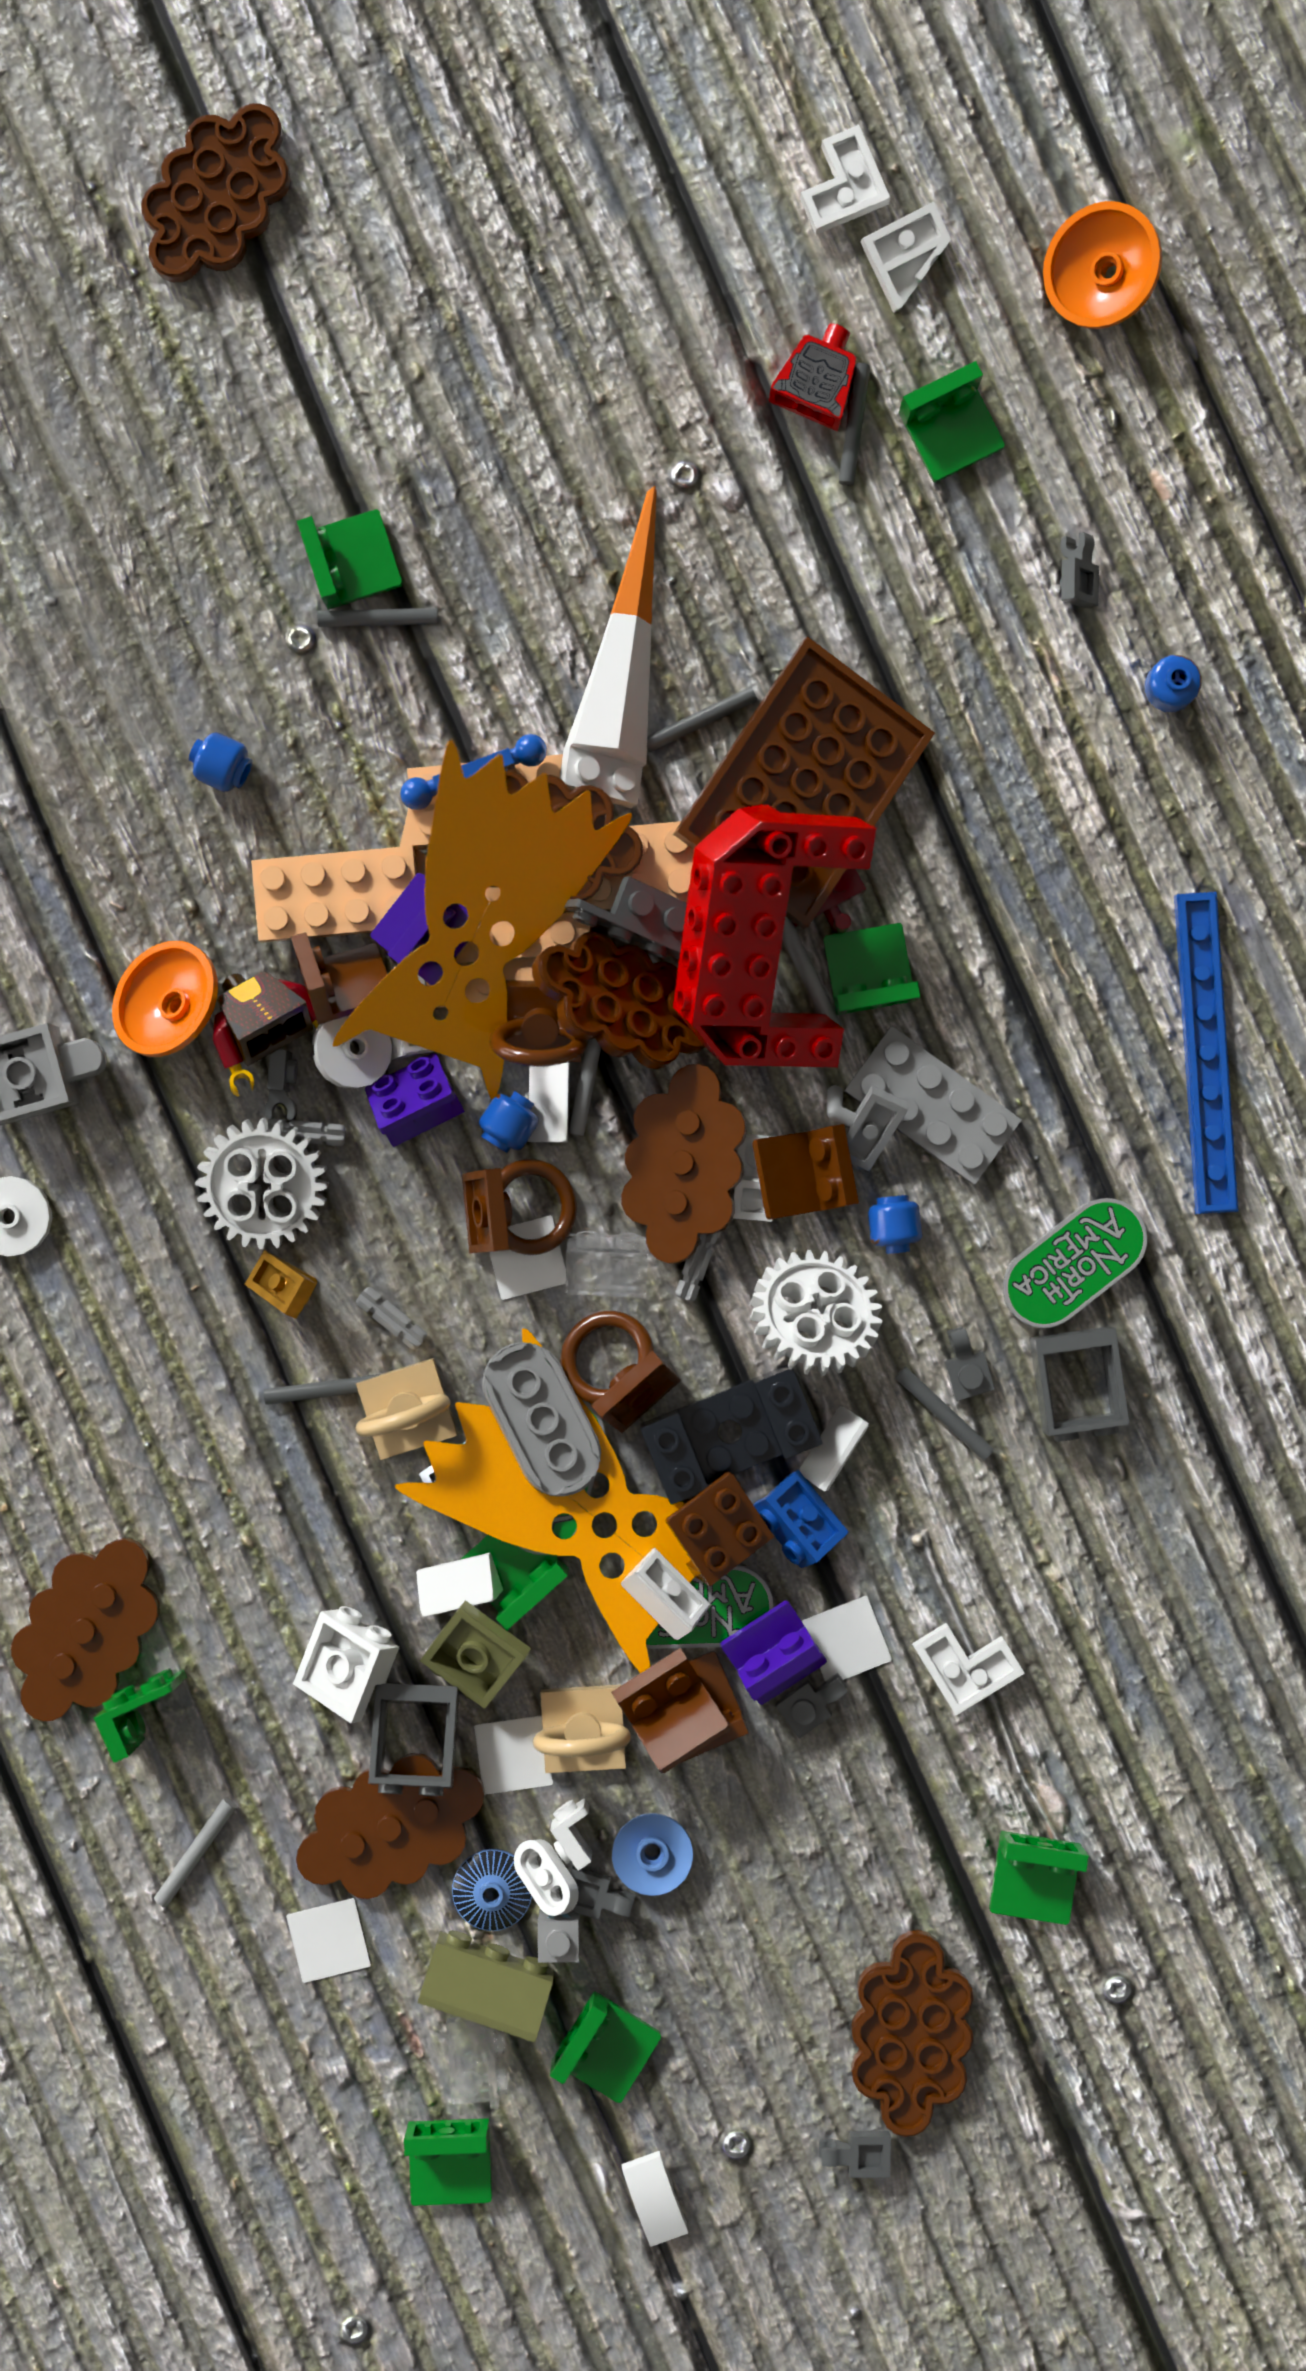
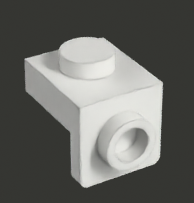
M585 1798L576 1804L573 1800H570L559 1807L553 1813L555 1819L552 1820L550 1829L557 1840L554 1843L557 1853L566 1864L572 1861L578 1871L592 1861V1850L574 1825L589 1813V1804Z

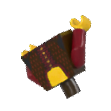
M260 972L248 980H245L241 974L235 973L224 980L222 985L224 993L220 994L217 998L220 1012L214 1017L213 1043L224 1068H229L232 1074L229 1084L230 1090L235 1096L239 1097L237 1087L234 1085L235 1081L239 1078L247 1079L251 1090H254L253 1075L249 1071L242 1069L241 1062L244 1061L247 1066H250L314 1030L313 1025L317 1029L318 1022L304 985L283 979L277 980L268 972Z

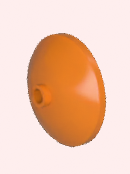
M1104 201L1080 209L1060 226L1053 236L1045 255L1043 280L1050 303L1066 320L1084 328L1102 329L1127 320L1142 308L1157 285L1162 267V248L1159 235L1151 221L1143 213L1126 203ZM1112 266H1116L1114 276L1107 279V270Z
M184 941L159 943L140 954L124 972L113 999V1024L120 1040L131 1050L148 1057L170 1055L190 1044L208 1023L217 1000L218 979L211 959L201 949Z

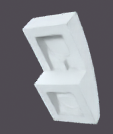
M747 1134L744 1143L737 1149V1153L744 1164V1175L741 1182L734 1188L735 1214L733 1219L772 1222V1219L768 1220L765 1215L752 1142L756 1139L774 1136Z
M660 2151L621 2164L631 2198L650 2247L688 2234L687 2221L674 2193L672 2179Z

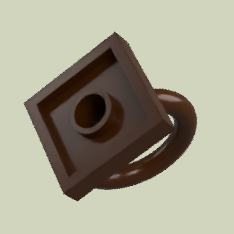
M505 980L507 988V1022L498 1026L490 1036V1046L493 1052L505 1061L524 1066L542 1067L567 1062H581V1057L587 1048L588 1040L576 1039L561 1026L557 1016L558 1001L543 994L534 981Z
M523 1159L510 1163L503 1169H484L462 1174L469 1254L511 1250L523 1255H540L558 1247L570 1234L577 1215L575 1192L568 1178L552 1164L538 1159ZM524 1175H536L549 1181L556 1189L561 1202V1213L557 1225L549 1234L538 1239L521 1238L508 1228L512 1221V1206L505 1189L513 1180Z
M601 1311L583 1318L571 1329L562 1346L561 1367L575 1394L584 1401L592 1403L591 1406L598 1415L621 1433L627 1430L681 1381L674 1370L654 1352L653 1343L646 1328L637 1319L623 1312ZM611 1326L623 1329L631 1335L637 1345V1364H631L622 1369L610 1382L609 1389L592 1387L583 1380L577 1369L576 1357L582 1341L591 1332L602 1327Z

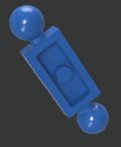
M526 734L519 738L515 748L510 750L506 748L461 765L464 777L468 778L498 754L503 755L505 771L515 768V765L520 763L527 767H534L541 764L546 758L547 746L538 735ZM440 774L432 776L433 779L428 781L419 777L408 779L402 785L400 791L401 800L404 805L412 810L426 808L431 803L433 796L437 795Z

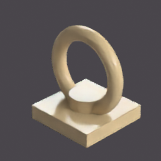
M434 1358L356 1383L366 1417L357 1423L356 1432L362 1437H373L380 1460L424 1447L423 1443L426 1440L440 1442L458 1435L450 1409V1399L445 1394Z
M621 1685L541 1689L543 1730L535 1735L533 1745L537 1751L544 1754L545 1773L626 1768L625 1746L630 1742L631 1734L624 1727L623 1711L611 1693Z

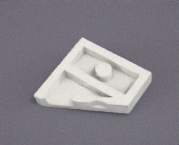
M934 201L865 236L860 241L893 313L898 312L951 240Z

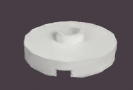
M349 1016L319 1024L313 1034L312 1045L314 1044L313 1050L315 1054L313 1058L315 1066L326 1080L338 1087L355 1089L371 1085L384 1075L391 1062L392 1043L390 1036L369 1029L345 1043L333 1047L336 1034ZM351 1041H355L359 1045L357 1055L353 1054L350 1050Z
M14 1176L0 1178V1255L9 1257L26 1254L39 1247L49 1234L53 1219L52 1210L49 1207L44 1191L30 1180ZM7 1209H11L15 1213V1219L11 1224L6 1223L3 1218L4 1212Z

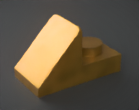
M264 1250L245 1285L282 1313L297 1319L309 1301L318 1280Z

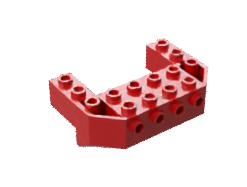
M770 805L739 808L694 847L673 1008L701 1043L724 1065L838 1068L844 1028L826 1014L771 1013L793 866L870 870L877 829L858 817L781 813Z

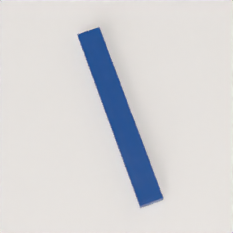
M1217 892L1176 894L1174 896L1195 1214L1238 1212Z

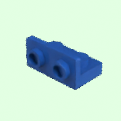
M799 1470L792 1472L766 1497L753 1504L771 1533L782 1545V1551L786 1558L800 1568L817 1563L849 1533Z

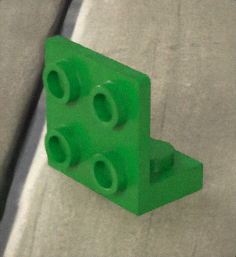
M977 361L903 396L898 413L933 482L949 477L1003 450L1005 446L978 391L983 373Z
M378 509L318 528L312 516L297 520L315 581L327 610L402 586L401 576Z
M901 923L826 935L823 938L836 1015L911 1003L920 998L918 981L912 982Z
M486 1535L461 1558L465 1559L491 1553L503 1591L490 1603L498 1611L496 1619L506 1631L562 1582L569 1573V1568L557 1555L532 1554L516 1545L501 1541L490 1535Z
M171 1668L166 1669L148 1678L149 1681L140 1686L141 1689L136 1691L134 1685H130L111 1695L112 1698L102 1703L104 1709L94 1717V1720L113 1763L129 1757L145 1740L143 1735L146 1733L144 1720L137 1710L133 1712V1709L174 1691L187 1678L185 1670L173 1674Z
M1001 1831L989 1902L991 1913L1063 1925L1069 1924L1077 1872L1087 1871L1089 1855L1080 1843Z
M594 1990L551 2060L550 2077L564 2085L571 2074L616 2103H621L660 2041L661 2032Z
M489 2118L408 2122L404 2137V2156H409L410 2195L413 2206L491 2202L492 2177Z

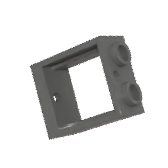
M1106 1326L1029 1337L1042 1431L1044 1434L1054 1436L1057 1442L1079 1439L1078 1432L1094 1430L1095 1436L1112 1435L1119 1433L1118 1426L1130 1425L1116 1328ZM1101 1347L1110 1413L1055 1421L1045 1354Z
M392 1683L376 1685L368 1783L378 1785V1793L402 1794L403 1787H419V1795L443 1796L444 1788L453 1789L460 1697L458 1687ZM389 1703L447 1706L442 1777L383 1774Z

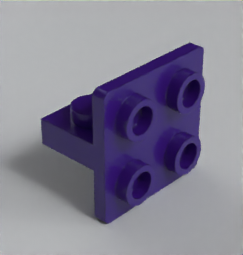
M417 873L370 935L373 940L389 951L387 955L397 963H400L418 947L426 944L430 937L425 914V875L422 873ZM457 903L448 906L443 914L445 925L452 929L462 927L468 919L467 909ZM469 941L462 942L456 947L454 951L455 959ZM429 961L420 967L418 975L430 985H435L442 977L443 969L437 962Z
M436 1053L417 1058L408 1066L390 1075H383L373 1084L365 1087V1092L378 1128L382 1134L387 1136L392 1147L465 1112Z
M787 1600L720 1643L723 1651L737 1670L746 1690L754 1701L757 1700L760 1705L765 1704L827 1663L822 1651Z

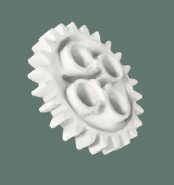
M261 1118L257 1129H254L250 1120L247 1119L242 1123V1133L234 1125H231L227 1128L229 1140L220 1134L217 1135L213 1140L219 1150L212 1147L206 1148L203 1153L211 1162H201L197 1169L207 1174V1176L201 1177L195 1182V1185L207 1188V1191L200 1195L197 1200L198 1202H210L211 1205L203 1215L205 1217L217 1215L219 1220L214 1226L215 1230L221 1229L225 1225L230 1228L227 1240L230 1241L237 1233L241 1234L243 1247H246L252 1238H256L258 1248L263 1249L267 1240L271 1238L274 1246L279 1248L283 1240L282 1235H285L288 1240L294 1242L297 1239L295 1228L307 1233L311 1227L306 1218L317 1220L321 1215L313 1205L322 1206L327 1201V1198L317 1193V1191L327 1189L329 1186V1182L318 1179V1176L327 1170V1166L315 1165L313 1162L321 1154L320 1150L308 1153L306 1147L309 1145L311 1138L307 1137L298 1142L295 1139L298 1128L294 1127L288 1134L283 1133V1121L281 1120L274 1125L273 1129H269L266 1118ZM261 1148L266 1151L263 1180L265 1183H271L263 1195L266 1218H260L261 1185L254 1184L261 1175V1159L259 1155V1149ZM235 1154H243L250 1159L252 1165L250 1172H241L236 1169L233 1163ZM274 1156H286L292 1163V1172L280 1173L277 1171L273 1164ZM235 1194L247 1196L251 1201V1210L244 1212L237 1209L233 1203V1196ZM274 1196H286L292 1203V1211L287 1213L278 1211L273 1204Z
M807 1250L803 1260L795 1252H792L788 1259V1264L783 1259L778 1258L774 1269L767 1267L762 1279L757 1281L754 1289L756 1293L753 1294L750 1305L755 1307L750 1315V1320L759 1322L754 1330V1334L767 1335L762 1345L763 1349L775 1346L777 1351L774 1359L777 1361L786 1355L790 1358L788 1363L789 1369L794 1368L800 1362L803 1363L804 1374L808 1375L812 1366H817L821 1376H825L829 1365H831L839 1374L842 1372L845 1362L849 1366L855 1367L860 1357L865 1358L879 1335L877 1332L882 1324V1320L877 1316L882 1309V1305L872 1303L878 1292L877 1290L864 1289L869 1278L865 1276L857 1279L854 1276L857 1270L856 1265L851 1266L847 1270L842 1268L843 1257L841 1256L834 1263H831L826 1251L823 1252L820 1260L814 1259L811 1250ZM820 1287H826L830 1289L833 1293H827L823 1291ZM783 1297L792 1298L796 1303H789ZM835 1321L844 1322L849 1328H843ZM799 1331L807 1332L811 1335L812 1339L804 1338L799 1334Z

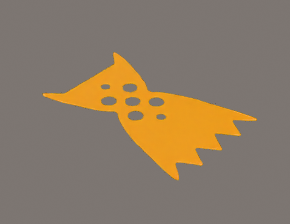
M451 739L446 746L441 766L426 857L424 896L426 922L430 933L429 940L426 944L407 955L358 1005L336 1034L333 1047L339 1046L370 1029L480 1067L488 1094L493 1099L500 1087L504 1059L497 1056L490 1046L492 1032L498 1026L507 1022V988L503 967L507 962L518 957L528 949L566 910L564 906L567 900L571 899V896L578 894L588 881L587 877L594 873L605 856L616 844L630 823L632 813L615 819L597 831L594 830L591 792L589 790H586L564 808L554 813L551 809L548 779L545 772L518 792L510 795L507 790L504 761L501 754L495 756L475 774L465 778L458 750ZM490 886H497L500 890V896L495 901H489L485 897V892ZM451 904H461L468 911V919L460 928H449L443 921L444 911ZM497 922H509L514 928V938L507 945H495L490 939L491 928ZM465 941L475 943L479 950L477 960L469 966H461L454 958L456 947ZM429 961L437 962L443 969L441 980L433 986H425L418 979L420 967ZM476 978L487 981L490 988L487 998L479 1003L469 1001L465 995L467 984ZM438 1006H445L448 1009L447 1017L441 1021L436 1020L433 1017L434 1009Z
M522 1328L523 1342L543 1347L531 1332ZM578 1396L577 1398L600 1443L601 1458L597 1472L604 1474L609 1481L607 1494L600 1498L589 1496L585 1489L568 1496H551L538 1491L523 1475L490 1407L461 1402L455 1403L466 1443L451 1444L424 1441L423 1444L434 1470L436 1481L434 1483L396 1484L395 1488L416 1502L501 1541L541 1553L579 1558L587 1586L616 1640L639 1673L648 1669L650 1661L646 1639L658 1625V1622L622 1587L621 1582L653 1548H656L689 1583L692 1581L694 1576L686 1565L691 1559L666 1524V1518L686 1503L677 1502L670 1505L668 1498L630 1493L626 1486L621 1465L596 1418ZM642 1511L652 1513L657 1521L655 1532L647 1537L637 1535L632 1528L634 1516ZM602 1512L610 1513L617 1522L615 1534L608 1538L598 1537L592 1529L594 1517ZM562 1513L573 1516L577 1523L575 1534L568 1539H560L552 1531L554 1518ZM608 1553L620 1555L625 1564L623 1573L614 1579L605 1577L599 1568L600 1560Z

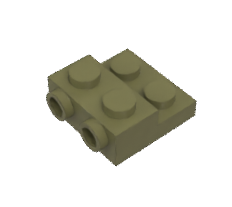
M465 1600L431 1643L420 1662L430 1668L435 1675L458 1687V1690L465 1697L485 1709L522 1663L531 1648Z

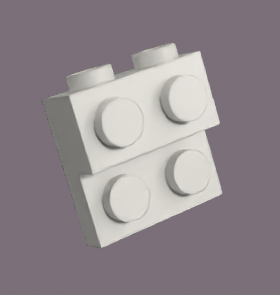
M341 1606L336 1610L320 1612L293 1684L352 1724L362 1721L375 1685L386 1683L399 1646L390 1641L392 1634L387 1629L375 1625L368 1627L360 1622L362 1614L359 1611Z

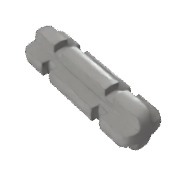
M275 1118L268 1120L269 1129H273L279 1120L283 1121L282 1132L286 1134L294 1127H297L298 1131L295 1139L298 1142L310 1137L311 1141L309 1144L322 1145L323 1142H326V1145L343 1146L346 1140V1127L344 1125L328 1124V1126H324V1123L290 1120V1123H286L285 1119Z
M719 1233L700 1235L697 1250L686 1260L682 1274H684L683 1280H679L675 1291L678 1297L688 1301L696 1299L700 1286H698L699 1280H703L713 1250H710L712 1244L715 1245Z
M367 1287L356 1300L357 1305L367 1313L369 1311L372 1312V1317L396 1337L400 1335L403 1338L402 1342L413 1350L419 1348L426 1339L427 1333L417 1324L413 1326L410 1323L411 1319L388 1300H381L382 1296L373 1288Z

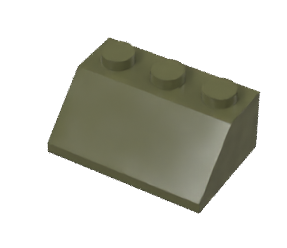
M453 1930L449 1931V1933L440 1931L417 2003L535 2043L553 1983L554 1969L548 1968L547 1963H538V1958L527 1956L524 1960L509 1955L510 1951L507 1948L497 1944L489 1943L486 1947L471 1942L472 1938L465 1933Z

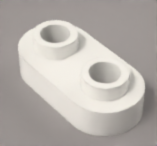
M542 1839L528 1840L521 1843L514 1855L515 1870L540 1909L551 1916L571 1912L578 1901V1887L553 1847ZM538 1855L542 1858L541 1866L538 1864ZM560 1887H561L562 1892H563V1898H562V1899H561V1897H560V1895H559Z

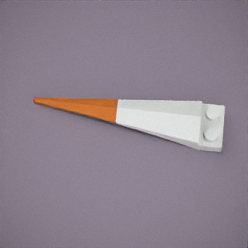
M655 486L646 493L613 609L563 751L560 778L567 784L570 790L582 785H593L609 795L613 804L630 809L638 805L642 769L646 765L657 493Z

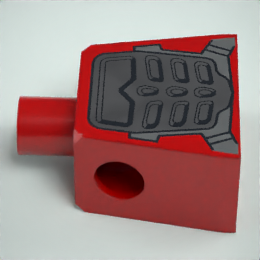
M830 323L822 340L811 335H804L773 381L768 402L838 432L857 359L854 354L844 350L850 337V332L843 326Z

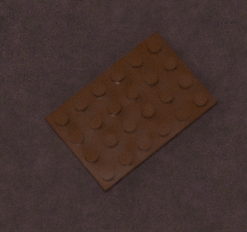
M807 636L802 640L673 835L694 849L695 846L739 808L760 804L770 805L781 813L858 817L874 827L935 732ZM793 866L786 917L802 929L808 928L847 868Z

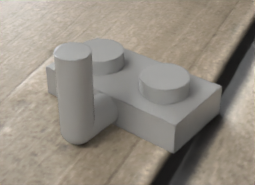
M833 1085L827 1090V1116L831 1120L847 1126L845 1130L852 1164L870 1171L907 1113L908 1102L872 1085L856 1112H853L843 1107V1089L840 1086Z

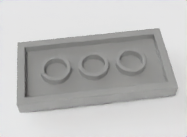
M893 1026L888 1029L844 1090L846 1094L860 1104L872 1085L907 1101L908 1111L896 1130L972 1185L977 1183L1022 1120Z

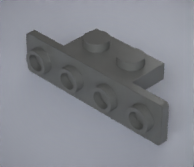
M630 876L623 877L610 912L581 899H568L564 906L567 910L574 913L573 919L579 923L590 927H596L597 923L610 929L608 932L609 936L626 943H631L633 939L645 944L643 950L653 956L663 959L667 955L678 960L680 958L687 903Z

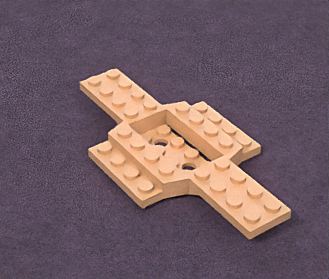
M563 754L548 755L541 764L534 767H527L520 763L508 771L520 774L529 783L543 772L560 778ZM442 765L407 768L408 779L419 777L426 781L433 779L432 776L440 774ZM437 795L433 796L431 803L422 810L408 808L400 847L251 860L258 941L264 943L291 940V936L304 932L307 933L308 938L371 933L417 873L425 875L427 856L420 850H428ZM681 821L630 826L639 834L643 843V855L639 865L631 873L624 876L612 877L604 875L600 890L592 898L585 901L610 912L623 877L630 876L687 903L694 849L673 835ZM488 887L485 892V897L489 901H495L500 896L499 888ZM566 909L564 912L569 913H563L528 949L505 964L503 967L505 980L534 981L532 964L541 952L555 945L569 948L571 943L583 933L591 932L592 927L575 921L573 919L574 913ZM501 921L493 925L490 931L491 941L497 946L509 944L514 938L515 933L512 924ZM469 941L455 959L456 962L461 966L472 965L479 955L477 945ZM481 978L471 980L465 989L467 999L474 1003L485 1000L489 995V984ZM438 1006V1007H436L435 1009H442V1008H446V1007H445V1006Z

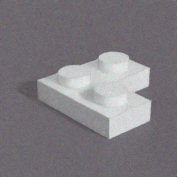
M859 125L822 140L821 148L834 178L802 191L800 196L815 235L889 205L890 201L889 193Z
M947 1623L912 1643L955 1715L960 1714L1025 1674L1002 1636L968 1657Z

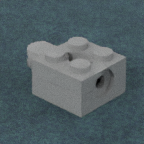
M49 1023L0 1036V1125H8L80 1104L75 1082L97 1076L104 1071L107 1063V1054L104 1048L98 1042L87 1038L63 1043L59 1027Z

